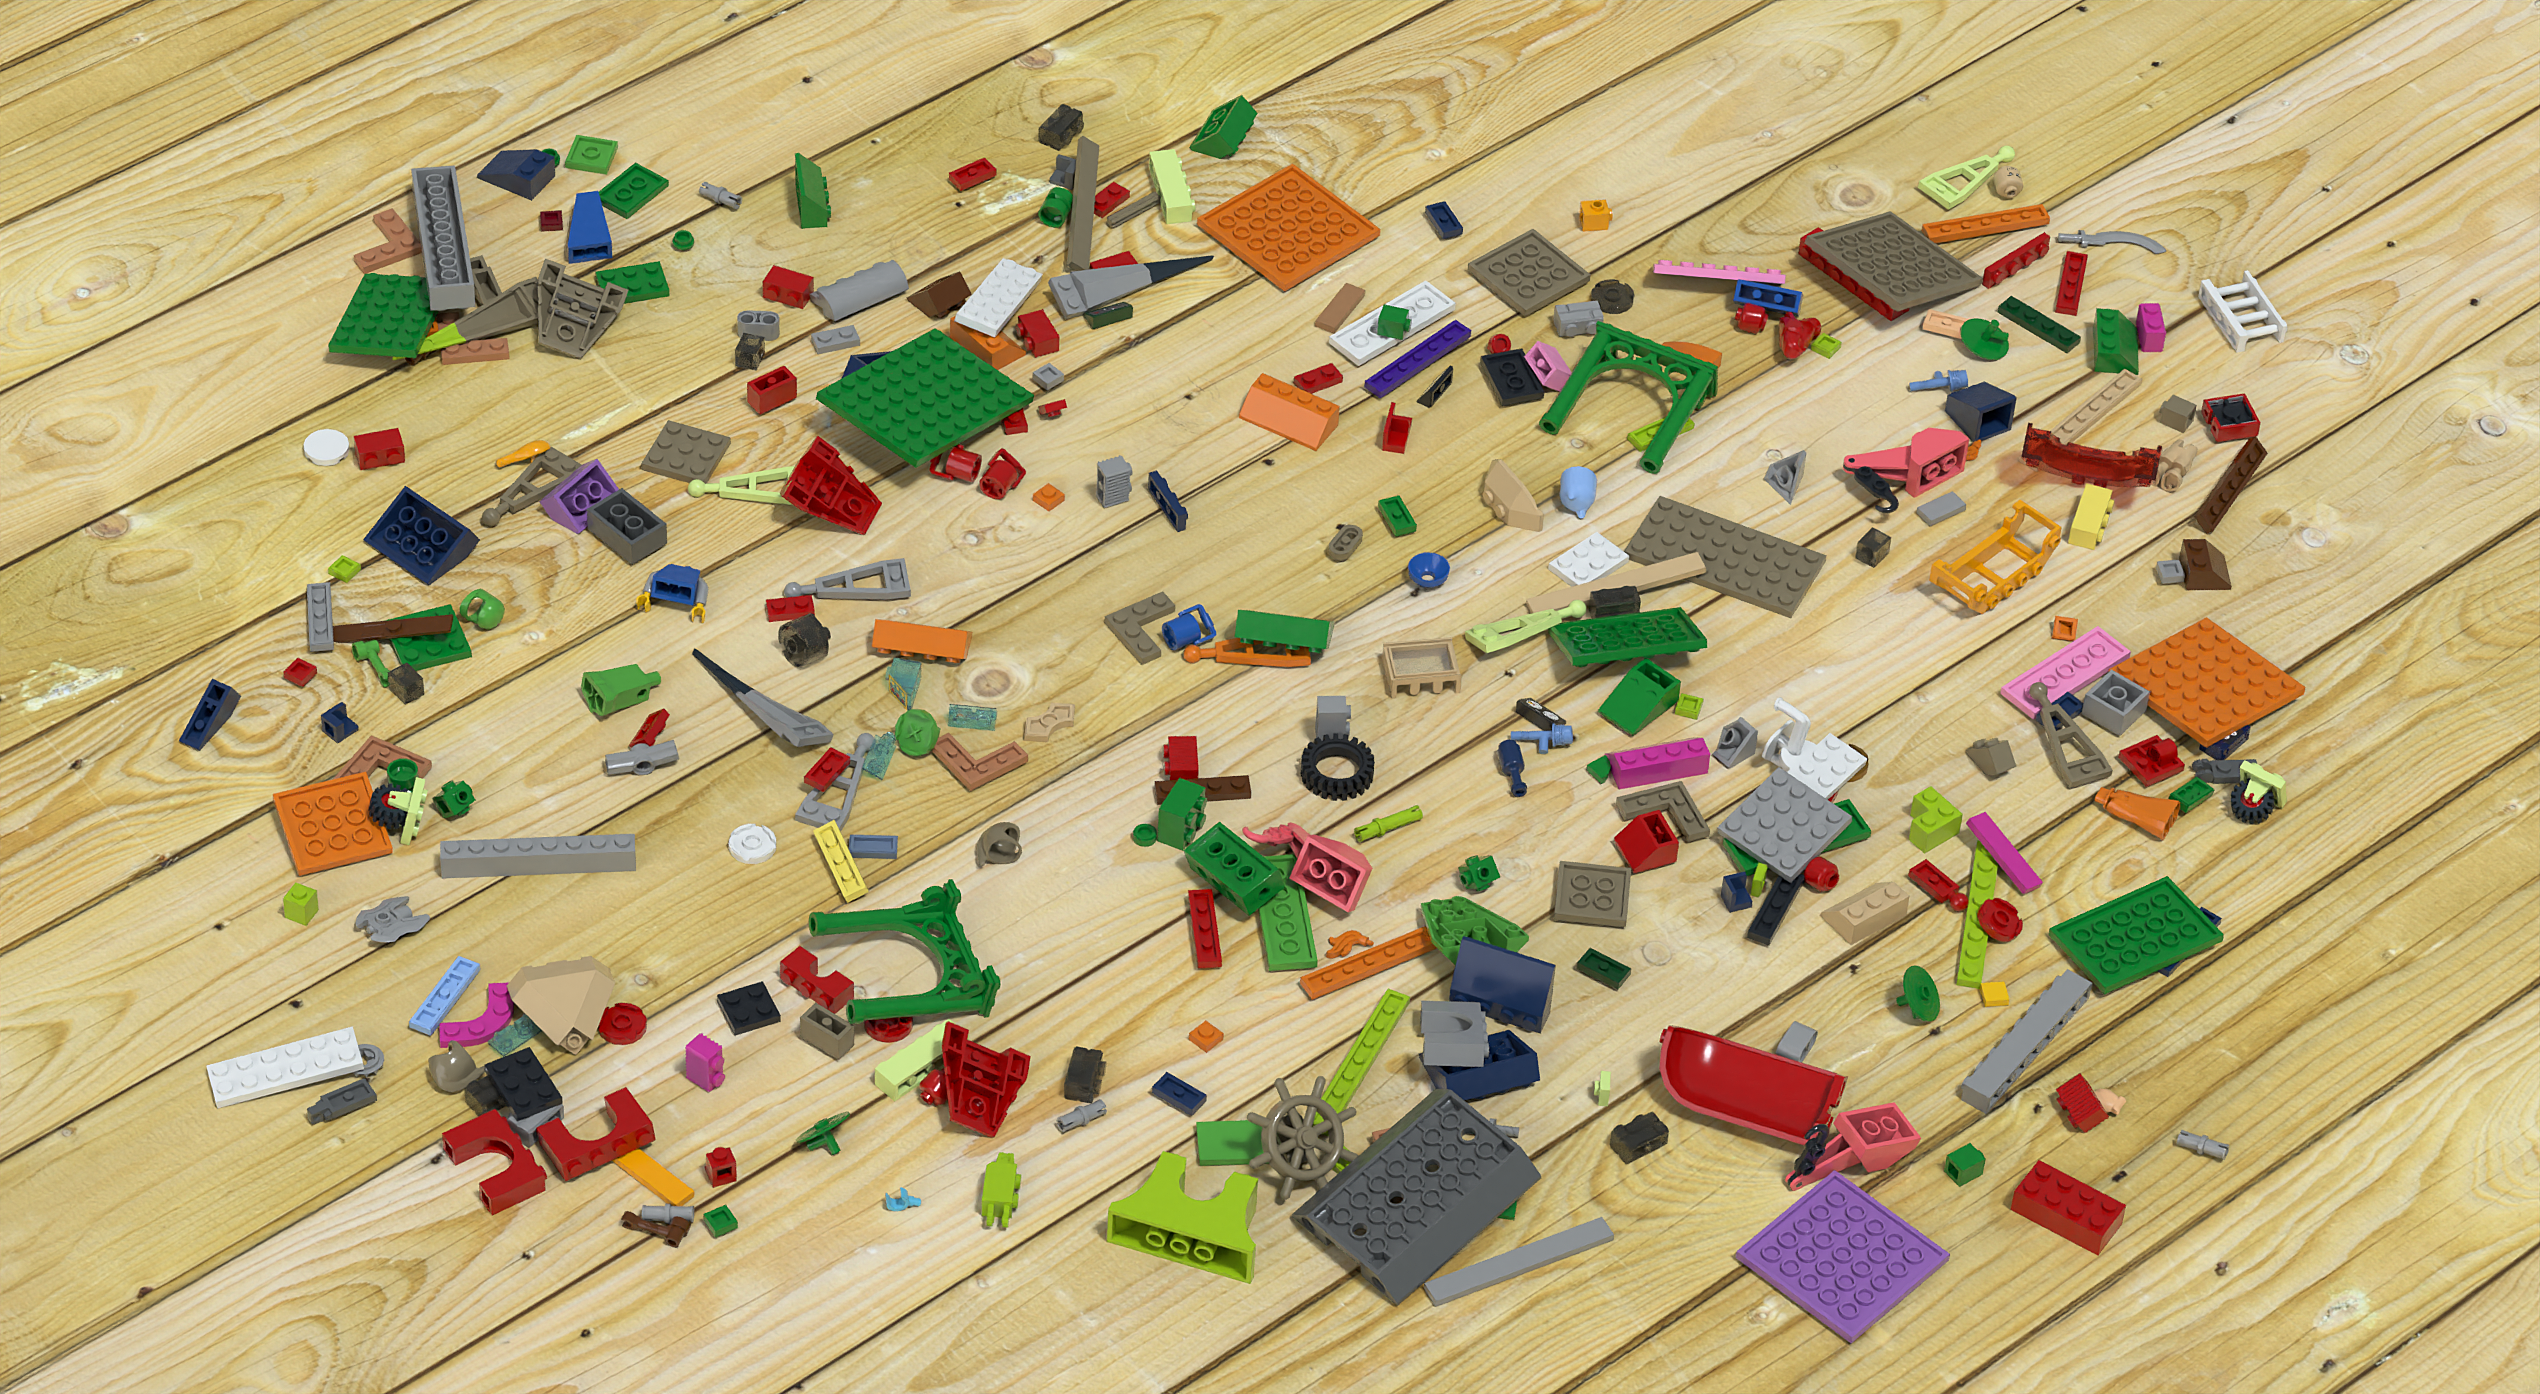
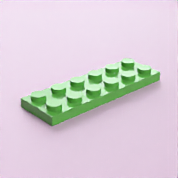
M1295 854L1263 856L1279 869L1285 884V888L1258 909L1269 971L1316 968L1318 960L1304 887L1289 878L1297 857Z

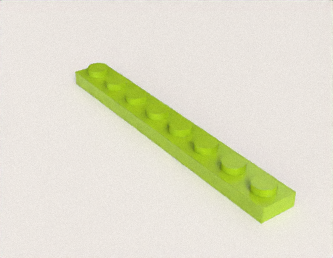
M1977 840L1969 904L1956 984L1957 986L1980 989L1988 940V934L1979 924L1977 913L1985 900L1989 898L1993 900L1998 868L1997 861L1979 840Z
M1389 988L1383 995L1321 1098L1332 1106L1337 1114L1346 1110L1408 1007L1410 996ZM1317 1111L1312 1127L1324 1121ZM1328 1130L1322 1133L1323 1135L1329 1136Z

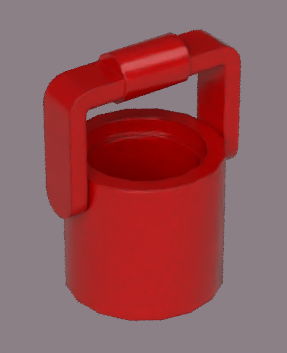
M958 444L953 447L949 454L946 474L935 471L942 454L930 460L931 466L929 470L932 475L951 481L955 477L974 482L980 472L982 456L963 450L964 446Z
M1001 448L987 463L990 467L980 479L979 485L983 493L988 497L1002 499L1010 488L1014 489L1025 476L1026 470L1011 454ZM1001 456L1004 460H997V458Z

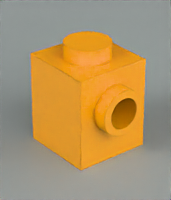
M1606 200L1581 201L1579 220L1582 231L1608 230L1609 221H1612L1613 214L1612 209L1608 208Z

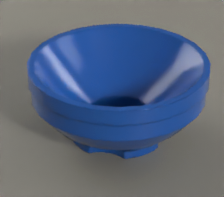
M1430 552L1415 555L1408 565V573L1411 580L1422 587L1433 588L1441 585L1447 580L1450 571L1449 563L1443 556ZM1430 575L1434 577V580H1424L1422 577Z

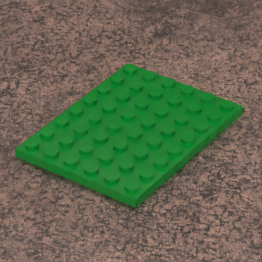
M936 328L823 388L816 395V400L915 468L1029 405L1034 399V394Z

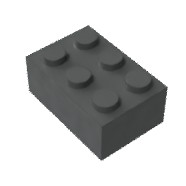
M623 488L587 509L588 529L632 565L667 544V524Z

